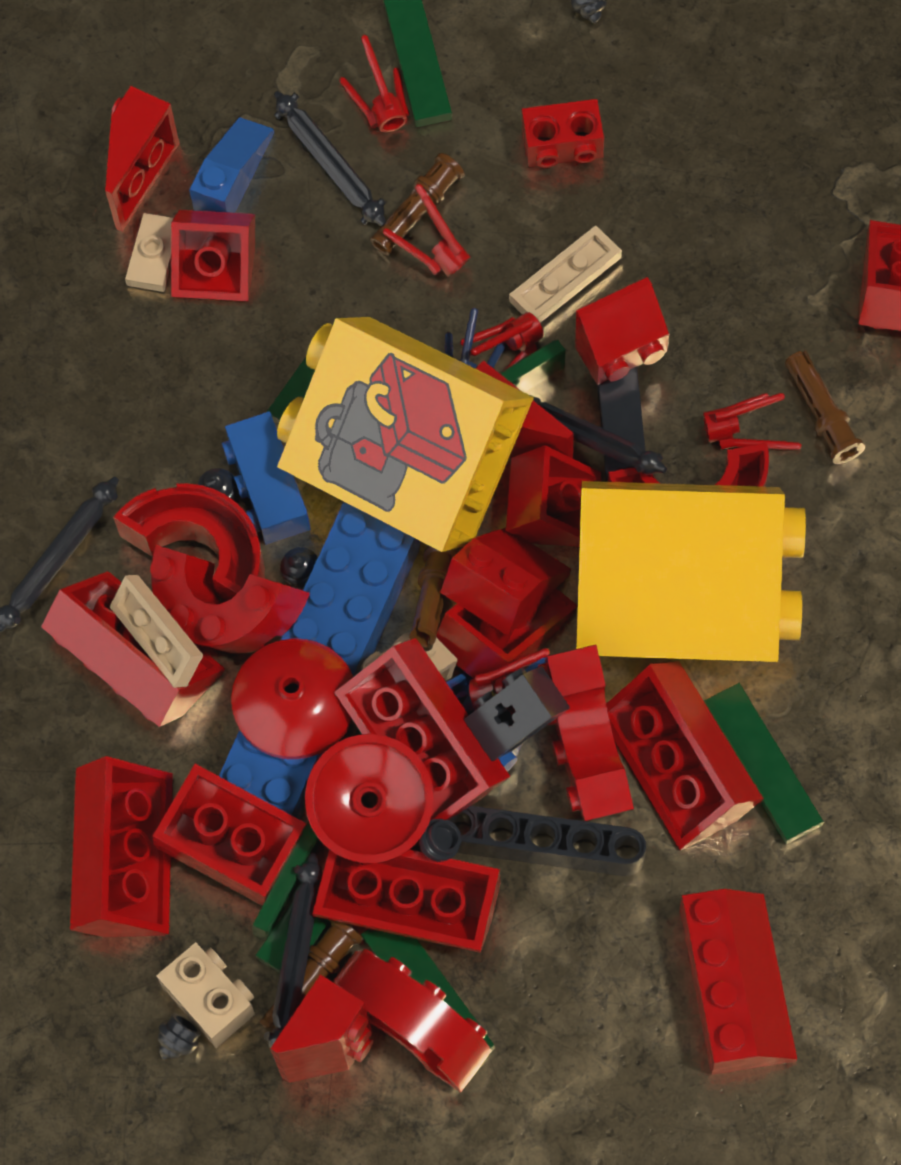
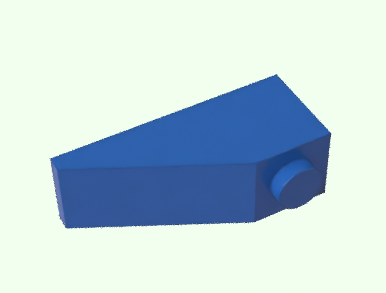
M241 117L237 119L204 159L189 191L194 211L236 212L275 133L273 128Z

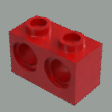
M597 99L522 108V132L528 167L539 166L549 168L559 163L574 161L587 163L603 158L604 134ZM585 132L588 133V135L579 136L576 135V133ZM548 137L550 140L542 141L538 138Z

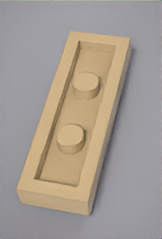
M595 225L509 294V302L521 314L530 312L541 323L621 259L622 250Z
M125 575L110 608L174 688L187 687L203 654L140 576Z

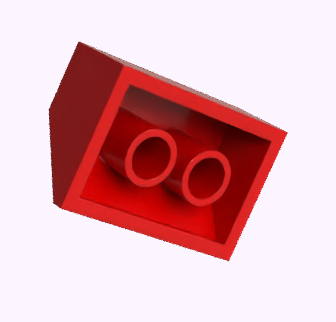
M194 764L152 837L155 848L263 906L280 872L299 841L306 823L203 767Z
M320 974L270 1048L282 1079L292 1083L350 1069L355 1060L359 1063L362 1062L374 1043V1040L370 1038L372 1030L365 1002Z

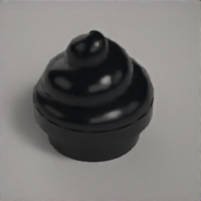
M571 0L573 10L580 13L583 18L590 20L592 23H597L602 16V10L605 9L607 2L606 0Z
M214 468L204 472L197 484L215 489L234 500L238 491L233 474L222 468Z
M305 547L291 549L284 555L280 564L283 579L293 587L304 588L318 556L312 550Z
M433 819L429 822L426 831L419 839L421 851L431 860L438 862L447 861L457 854L461 844V833L453 822L444 819Z
M172 1014L169 1020L165 1019L159 1025L158 1041L161 1044L159 1053L162 1059L178 1058L181 1055L192 1054L198 1046L197 1039L201 1031L191 1021L179 1014Z

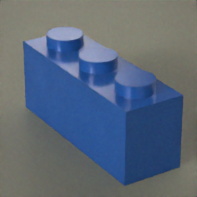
M269 411L225 426L228 441L222 442V447L229 465L236 463L240 475L234 476L238 493L241 499L249 498L252 509L246 511V514L252 521L256 532H261L265 545L311 530L308 513L294 475L277 467L284 448L281 440L277 437V428L271 412Z

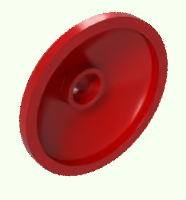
M285 639L268 644L247 659L235 678L231 694V704L236 724L246 740L265 754L282 759H303L318 755L336 744L347 732L353 721L334 693L353 678L352 672L346 662L335 651L316 641ZM291 683L299 685V689L295 693H287L284 689Z
M361 734L334 744L317 760L307 781L305 807L313 831L329 850L350 861L380 863L404 854L422 837L432 816L434 790L426 766L408 746L387 736ZM367 792L374 793L378 798V803L373 808H366L362 805L361 798Z

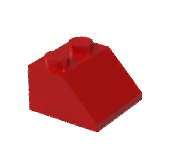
M179 210L171 222V297L248 301L255 255V214Z
M648 277L576 310L575 348L597 385L608 380L611 382L617 381L626 376L631 369L643 363L645 365L653 364L668 352L669 332L652 283Z
M546 445L512 457L506 531L533 544L580 547L582 481L601 482V472Z

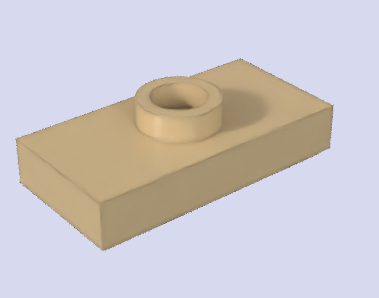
M143 213L125 278L127 286L161 292L165 291L171 269V222L173 218Z

